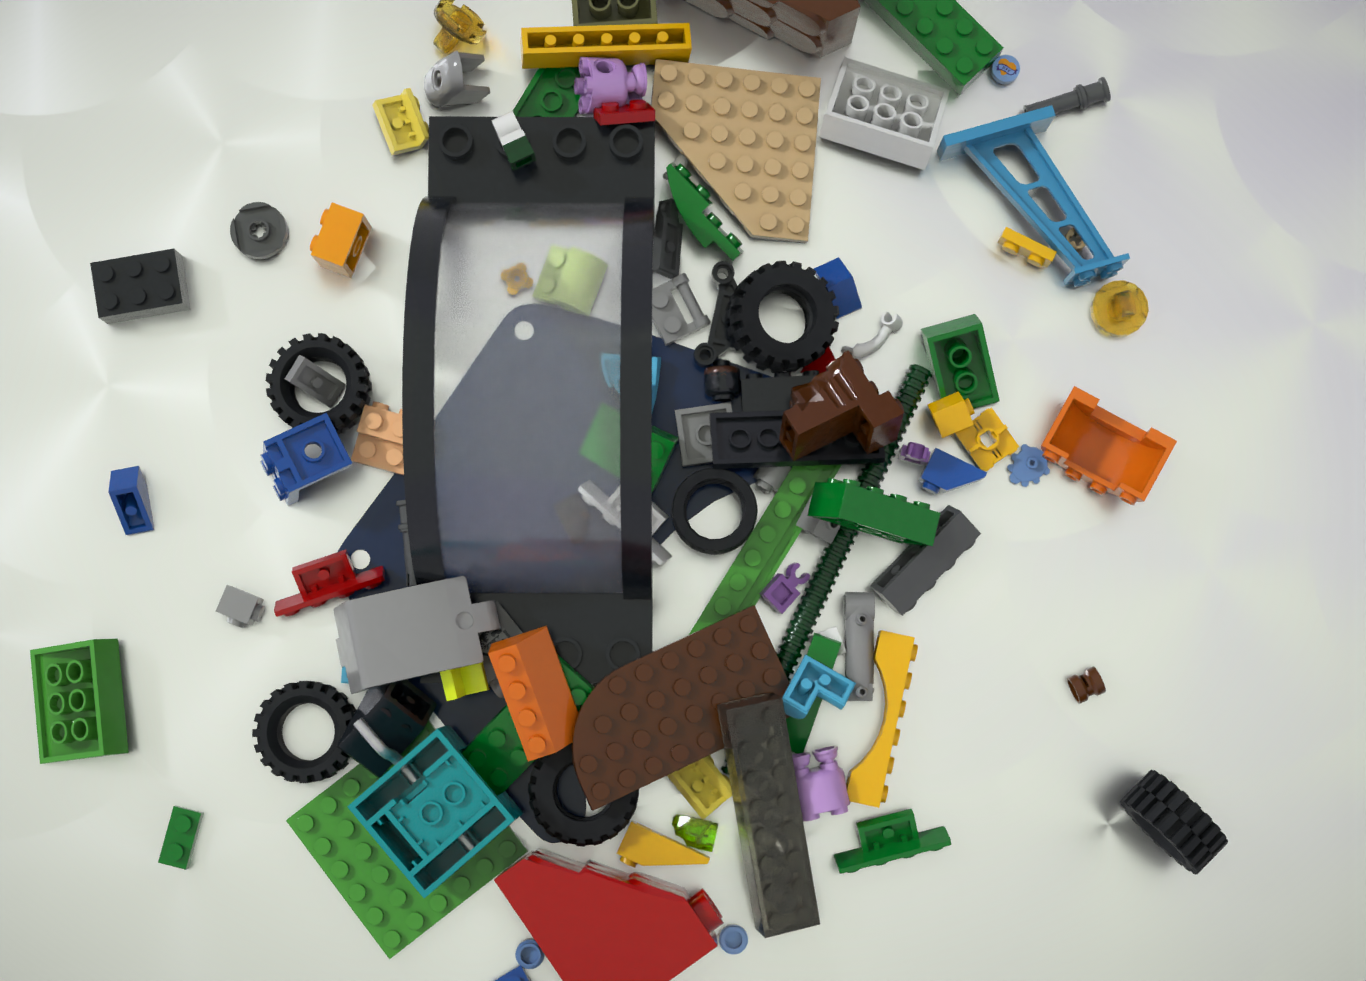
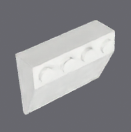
M844 57L819 137L925 170L935 144L950 90Z

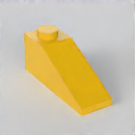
M633 820L616 853L621 855V862L634 868L637 863L642 866L708 864L710 860L709 856Z

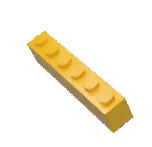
M689 23L521 28L520 38L522 69L579 67L580 57L618 58L623 61L625 66L640 63L655 65L656 59L688 63L692 50Z

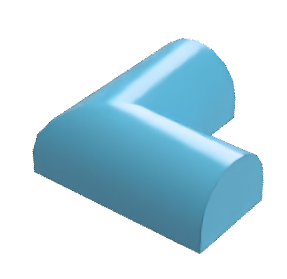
M805 655L779 702V707L788 716L803 719L817 696L842 710L856 683Z

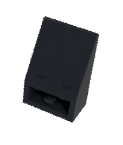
M407 679L369 688L339 740L337 747L376 777L380 778L393 763L381 757L353 724L362 717L389 748L394 749L401 755L425 728L437 703Z

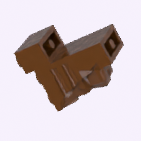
M849 351L844 352L842 356L831 362L826 367L827 371L816 375L811 382L792 387L790 409L783 412L779 439L793 461L852 432L867 454L897 440L904 415L902 403L897 398L894 399L889 390L879 395L875 383L869 381L865 376L861 362L857 358L854 359Z

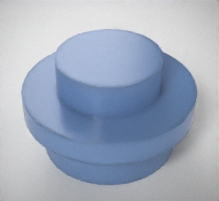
M528 939L518 945L515 956L518 964L523 968L534 969L543 962L545 954L535 940Z

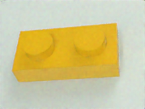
M1008 227L1004 229L997 242L1003 245L1002 249L1013 255L1019 253L1027 257V261L1036 267H1048L1057 253Z

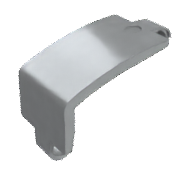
M465 576L343 602L334 608L339 638L336 639L341 667L346 668L351 694L384 684L483 662V654L478 634L501 629L495 600L472 604Z

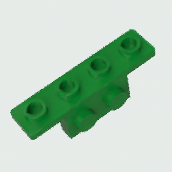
M912 809L856 823L861 848L835 854L834 858L840 874L846 872L854 873L859 869L869 866H880L892 860L911 858L919 853L941 850L943 847L951 845V839L944 826L918 832Z

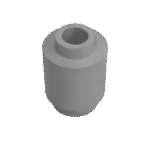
M759 467L753 476L757 480L755 485L768 493L771 490L778 491L790 472L791 467Z

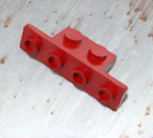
M346 549L292 567L291 572L300 593L276 601L274 613L276 617L281 615L292 616L302 608L308 606L318 607L325 604L329 599L335 597L345 598L362 588H375L385 580L384 567L379 566L356 574Z

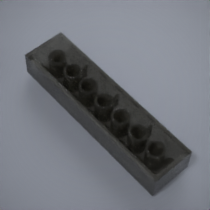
M770 692L717 704L755 929L764 938L820 925L783 699L777 694Z

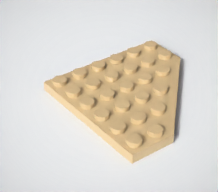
M656 59L651 106L655 109V123L668 135V139L694 166L693 169L719 196V200L733 216L735 215L745 227L744 230L750 237L799 243L808 242L821 78Z

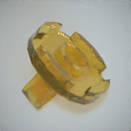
M440 0L434 8V16L442 26V29L434 39L433 44L443 54L450 52L459 41L468 44H478L486 35V31L482 30L485 24L481 18L464 4L461 8L453 5L455 0Z
M1124 280L1112 281L1102 286L1095 294L1091 304V316L1095 325L1113 337H1126L1136 332L1145 323L1149 312L1148 300L1144 292L1135 284Z

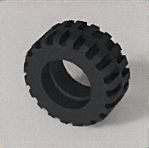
M776 261L773 265L770 263L762 265L740 282L728 302L730 309L726 312V321H730V326L727 328L728 336H734L736 341L732 345L736 351L741 349L744 352L743 359L746 362L754 361L757 363L756 368L762 371L768 368L771 369V373L794 372L802 367L804 368L825 353V349L830 347L834 341L832 335L838 331L839 322L835 321V317L839 315V306H833L832 301L836 299L833 290L828 292L825 288L828 282L824 277L818 280L814 276L816 271L811 267H808L806 270L802 269V263L793 261L788 265L786 261ZM774 292L783 293L798 302L805 316V330L798 340L784 343L775 340L766 333L759 319V305L765 296Z
M572 743L556 753L538 758L530 774L531 777L528 784L529 804L535 814L536 821L539 825H542L546 830L545 832L551 837L554 836L565 844L569 843L585 847V845L602 844V842L618 835L627 826L637 807L639 789L608 803L596 815L590 817L574 816L562 807L557 796L559 777L566 768L573 765Z

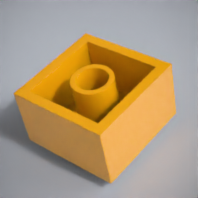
M332 202L330 208L325 209L321 216L320 224L322 228L319 235H315L311 241V256L320 267L352 278L372 226L364 214Z

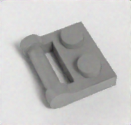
M686 273L680 274L653 289L652 321L665 346L711 323L708 316L703 314L688 285L689 279ZM677 288L694 319L689 324L686 323L671 291Z

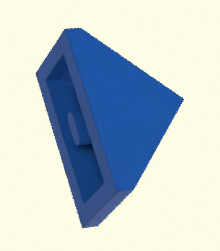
M839 257L814 268L817 279L819 280L824 277L828 282L825 288L828 292L833 290L836 299L832 301L833 306H839V315L835 317L836 320L862 309L853 276Z

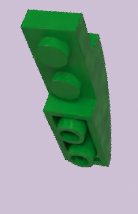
M670 163L666 167L670 189L686 225L704 248L709 247L715 242L734 261L744 252L740 248L742 242L732 232L727 235L720 227L723 223L713 212L709 214L705 212L713 204L709 200L711 194L701 184L696 186L689 179L692 174L681 163L678 166L675 163Z

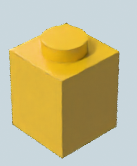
M959 391L927 404L942 438L974 425L970 416L975 414L969 398L963 399Z

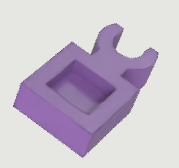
M909 442L908 446L903 444L900 448L898 459L925 466L929 461L931 452L929 448L922 444Z
M799 563L790 564L786 570V576L777 573L759 593L778 614H783L801 594L795 587L798 584L806 583L810 578L809 573H803L799 578L796 577L795 572L800 567Z

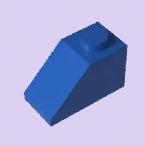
M935 448L918 481L923 483V489L937 495L938 492L946 493L981 481L985 478L987 472Z
M134 466L111 471L108 493L125 535L154 530L148 488L140 467Z

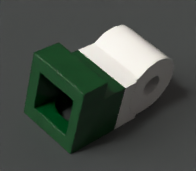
M513 111L491 120L513 171L536 161L534 151L524 131L521 130Z

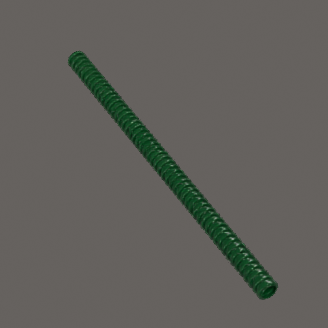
M916 364L909 366L910 372L905 374L907 379L902 381L901 385L903 387L897 391L899 396H895L904 408L897 440L884 446V463L865 464V468H861L862 475L857 477L860 487L866 489L867 486L881 487L879 483L885 479L883 474H887V466L892 464L890 459L895 457L894 451L900 447L898 442H902V434L907 432L905 427L911 423L909 418L914 417L913 410H917L918 406L916 404L921 402L922 399L920 395L925 393L924 387H927L929 384L927 380L933 376L928 369ZM840 526L831 544L827 542L829 544L828 547L823 549L825 554L820 556L821 562L815 566L817 571H813L812 576L814 577L808 581L810 586L805 588L806 594L800 598L802 603L797 605L798 611L793 613L795 618L790 620L789 624L791 626L785 630L787 635L782 637L783 644L778 645L780 650L776 654L789 682L791 680L789 675L794 673L793 667L798 665L796 660L801 658L802 654L800 652L806 648L804 643L809 641V633H813L811 628L813 625L816 626L817 622L815 620L821 616L819 611L824 609L823 603L829 599L827 594L832 592V589H830L831 585L836 584L834 579L840 575L838 570L843 569L842 562L847 560L845 555L850 553L851 549L849 547L855 543L853 538L858 536L856 530ZM768 727L732 744L734 748L728 752L731 755L729 759H725V767H721L723 773L737 780H744L745 776L743 774L749 770L747 765L752 763L751 757L756 755L754 750L756 747L759 748L760 743L758 742L764 738L762 733L767 731Z

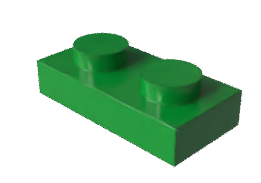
M173 806L158 863L184 870L189 868L203 812Z

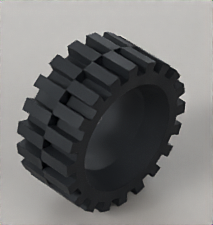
M309 333L304 334V340L301 341L293 338L288 341L291 346L287 350L281 347L277 351L281 355L277 361L271 360L269 366L273 369L272 374L266 373L265 381L270 384V388H266V393L272 400V403H270L271 407L292 428L327 413L338 435L343 433L341 429L346 426L351 429L356 425L353 420L357 416L361 418L364 405H369L371 399L368 396V390H372V383L368 379L370 373L364 365V361L352 347L335 336L329 338L326 334L318 333V337H313ZM299 355L313 363L327 361L337 364L342 368L346 377V391L342 400L334 408L326 412L315 413L304 410L299 405L295 395V385L285 380L286 375Z
M315 681L288 683L283 685L284 688L276 689L270 693L272 697L262 702L260 705L263 708L261 713L255 715L254 721L258 722L257 729H252V737H257L258 744L254 745L256 753L261 752L263 758L260 761L264 766L272 768V774L282 776L284 780L289 782L311 783L330 778L349 764L347 761L350 756L339 749L337 744L354 716L356 709L353 704H349L347 701L348 697L344 693L338 692L331 685ZM306 703H313L325 709L331 716L335 729L334 739L328 751L314 760H304L293 755L286 747L282 735L283 724L288 714L294 708Z
M1150 770L1120 801L1126 813L1133 818L1132 820L1142 828V831L1154 840V843L1160 846L1170 857H1173L1178 864L1183 865L1186 870L1191 871L1195 875L1228 843L1226 835L1220 831V827L1212 821V818L1196 802H1193L1189 795L1181 791L1176 784L1155 770Z

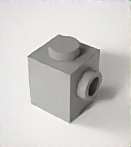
M811 495L796 526L831 544L840 525L807 516L812 498Z
M226 585L216 612L228 616V623L243 628L244 624L253 625L255 621L258 622L265 608L262 605L264 599Z

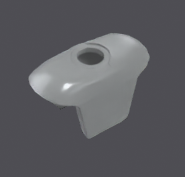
M456 50L439 60L429 70L424 80V90L429 102L437 107L474 104L490 94L489 87L464 85L463 72H470L485 61L484 55L462 53ZM439 73H441V85H440V86L438 85V82H437V75H438Z

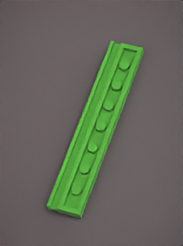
M842 465L793 466L689 635L757 604L761 597L759 593L771 581L802 531L801 528L796 526V523L813 493L815 482H827L828 478L834 479Z

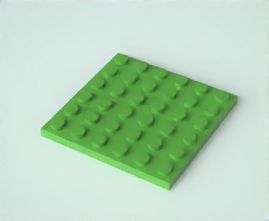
M428 720L421 733L401 754L403 758L436 730L430 720ZM358 764L289 817L286 822L387 957L391 959L527 853L528 849L512 828L508 826L426 898H423L347 807L380 779ZM392 764L385 773H387L394 766V764Z

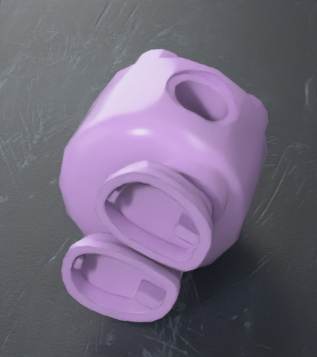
M580 57V78H575L574 80L575 95H580L578 104L579 114L594 115V108H601L602 103L618 102L619 106L629 104L631 100H643L642 97L645 96L647 90V71L644 63L633 66L631 72H627L625 64L618 58Z
M830 746L812 751L815 759L821 762L819 764L820 767L810 769L806 767L810 763L809 752L783 757L786 765L789 768H794L791 770L792 776L788 780V788L793 801L794 815L799 816L803 821L819 819V813L831 812V815H838L848 812L847 806L851 802L846 788L844 771L838 766L837 760H834L837 757L838 746Z

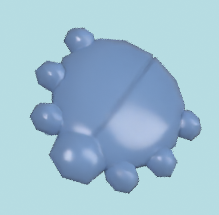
M1023 444L1021 446L1022 451L1011 455L1014 463L1009 464L1007 468L1008 471L1012 472L1009 476L1012 483L1017 484L1021 482L1022 486L1027 487L1029 481L1038 484L1040 482L1039 477L1043 474H1049L1050 469L1048 468V460L1042 457L1043 451L1037 447H1029L1027 444Z

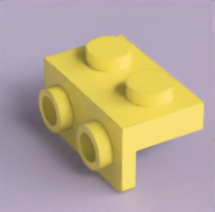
M411 88L404 89L401 95L374 101L372 106L391 155L423 148L429 140V126L423 121L419 101L413 95Z
M710 755L667 775L702 820L736 793L730 779L726 775L721 774L714 765V760Z

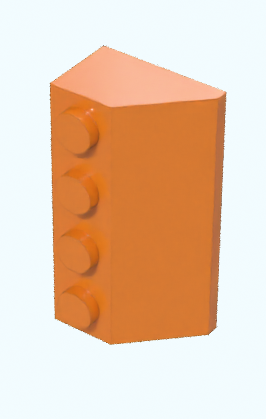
M543 626L492 643L488 655L528 762L556 753L573 742L574 725L578 709L548 627Z

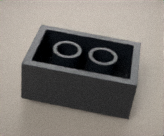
M174 248L90 263L98 318L107 324L191 310L183 257Z

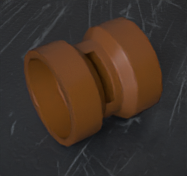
M1094 666L1086 669L1084 674L1080 676L1073 675L1067 678L1070 691L1078 704L1087 701L1091 695L1098 696L1106 692L1104 682Z

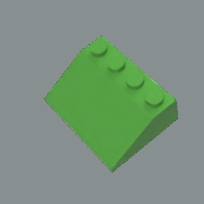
M118 638L92 639L30 650L40 764L129 753Z

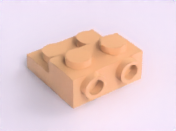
M373 401L372 406L364 405L357 428L359 434L351 461L404 476L402 409H400L398 414L388 411L390 406Z

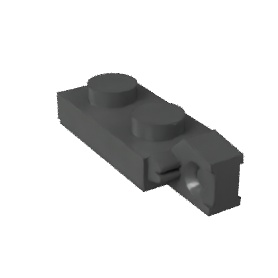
M672 198L659 201L653 244V272L669 279L679 275L683 224L679 222L678 208Z

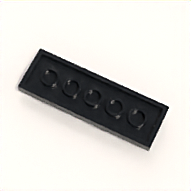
M786 410L710 413L709 416L713 469L884 463L885 461L884 447L867 454L853 432L793 461L779 439L783 412Z

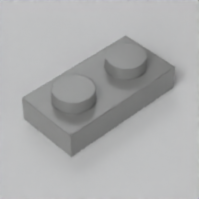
M301 355L298 356L285 377V380L330 408L345 386V383Z

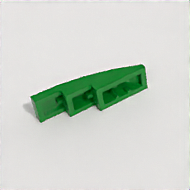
M814 633L806 655L833 670L841 642ZM816 696L805 718L796 719L790 716L784 719L775 746L797 754L804 752L822 702L821 698Z

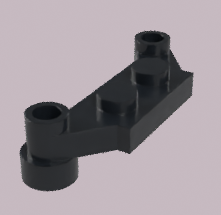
M726 261L716 263L711 272L712 280L719 291L708 342L699 344L693 354L695 362L700 367L712 365L719 356L729 349L735 350L732 345L736 342L734 336L729 337L727 332L730 321H726V312L730 309L728 302L735 293L737 284L733 278L735 274L734 268ZM724 273L727 278L721 279L717 274ZM705 353L709 356V359L702 360L699 355Z

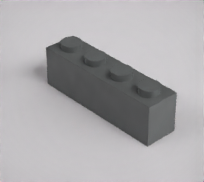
M948 505L940 513L933 546L909 545L870 587L891 609L903 616L915 607L917 600L926 591L931 590L935 586L936 580L945 571H948L955 565L956 559L974 545L981 533L960 510Z

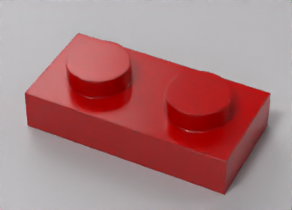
M641 99L631 100L629 104L619 106L618 102L602 103L601 108H594L593 112L594 119L599 125L655 121V109L648 102L646 103L645 100Z

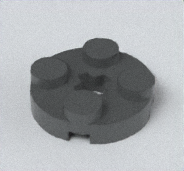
M253 202L243 206L235 219L233 218L230 225V235L234 245L245 256L253 259H266L285 248L288 226L284 216L276 208L264 202ZM257 224H261L263 228H266V232L259 238L255 234L252 235V231L256 230Z

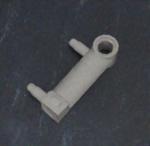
M845 592V649L847 652L845 653V677L856 683L847 701H873L874 592Z

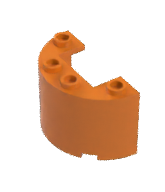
M1074 386L1041 445V449L1044 452L1042 457L1066 470L1064 474L1070 479L1077 482L1082 479L1091 484L1089 488L1098 494L1105 495L1108 492L1118 496L1122 501L1130 505H1135L1136 502H1144L1177 441L1152 427L1147 432L1099 407L1097 404L1100 399Z

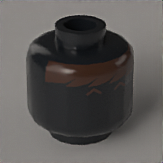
M715 360L713 366L704 370L705 394L712 397L714 402L733 401L734 396L741 392L740 369L737 366L730 365V360Z

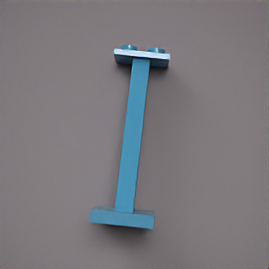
M1052 105L944 135L937 149L939 160L942 161L968 154L1072 270L1063 280L1065 285L1073 283L1074 287H1079L1090 283L1091 278L1100 276L1101 279H1107L1117 275V271L1123 269V265L1130 259L1129 253L1116 257L1113 256L1035 135L1045 132L1056 115ZM1006 145L1017 146L1038 175L1039 180L1030 184L1019 183L997 158L993 150ZM1040 187L1047 189L1065 214L1066 219L1059 222L1051 221L1029 196L1028 191ZM1065 226L1074 227L1092 253L1093 258L1089 260L1083 259L1062 235L1059 228Z

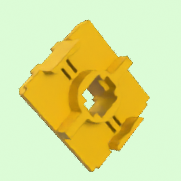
M992 408L986 409L980 413V416L972 420L974 425L955 433L979 469L983 471L989 470L995 463L1017 451L1019 447L1007 430L1006 424L1002 423ZM986 432L994 442L988 448L986 445L984 446L980 438Z

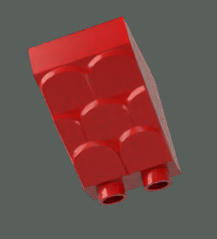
M541 849L532 850L494 879L563 981H670L718 946L714 930L724 923L721 919L723 917L703 888L690 896L684 887L644 873L633 872L629 874L590 859L583 864Z

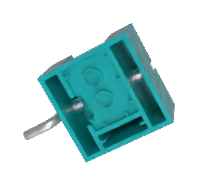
M362 717L353 724L370 746L381 757L393 763L394 766L347 807L423 898H426L523 814V811L506 791L497 796L461 754L467 745L450 725L437 728L403 758L397 751L389 748Z

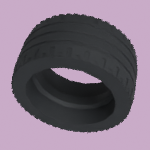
M706 468L691 474L678 487L672 502V520L679 537L692 549L705 554L717 555L735 550L751 535L757 520V501L753 490L741 476L727 469ZM707 484H721L729 487L738 495L742 504V519L739 526L732 534L721 539H709L699 535L691 528L687 519L686 507L690 496L698 488Z

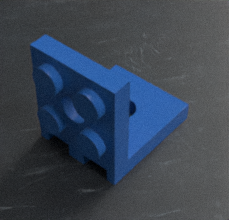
M327 413L263 441V454L260 455L262 459L260 462L267 476L272 475L274 478L273 489L279 501L285 500L287 506L298 502L299 490L352 466V461ZM310 444H315L321 448L322 453L317 458H309L305 454V448Z

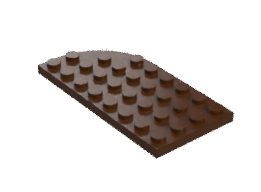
M755 605L617 668L594 686V689L588 695L583 705H581L577 714L572 742V760L575 773L592 811L790 717L779 707V702L790 683Z

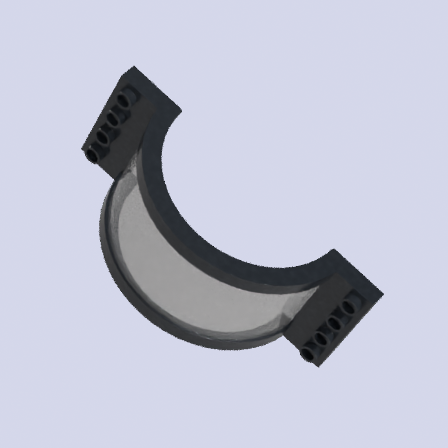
M429 116L428 196H425L419 204L411 238L405 296L402 365L404 485L409 544L416 585L465 576L472 604L495 600V603L498 601L523 633L547 626L557 654L590 684H597L617 668L653 652L652 294L653 241L655 233V121L599 125L594 117H516L521 130L524 131L534 151L536 161L513 171L491 121L498 117ZM440 672L420 676V683H442Z

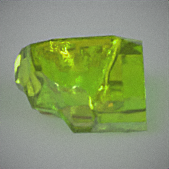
M676 814L673 817L672 826L674 827L675 835L683 838L687 846L709 852L713 851L718 829L717 822Z

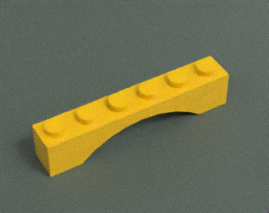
M883 630L878 631L874 649V663L879 671L884 689V715L879 734L873 746L864 758L849 770L846 788L850 802L877 808L880 807V802H886L888 786L884 785L886 774H891L893 770L894 757H890L892 745L897 746L899 741L900 729H897L896 725L898 717L903 718L906 701L902 700L904 689L909 690L912 673L908 672L910 661L914 662L917 655L918 645L914 644L915 637Z

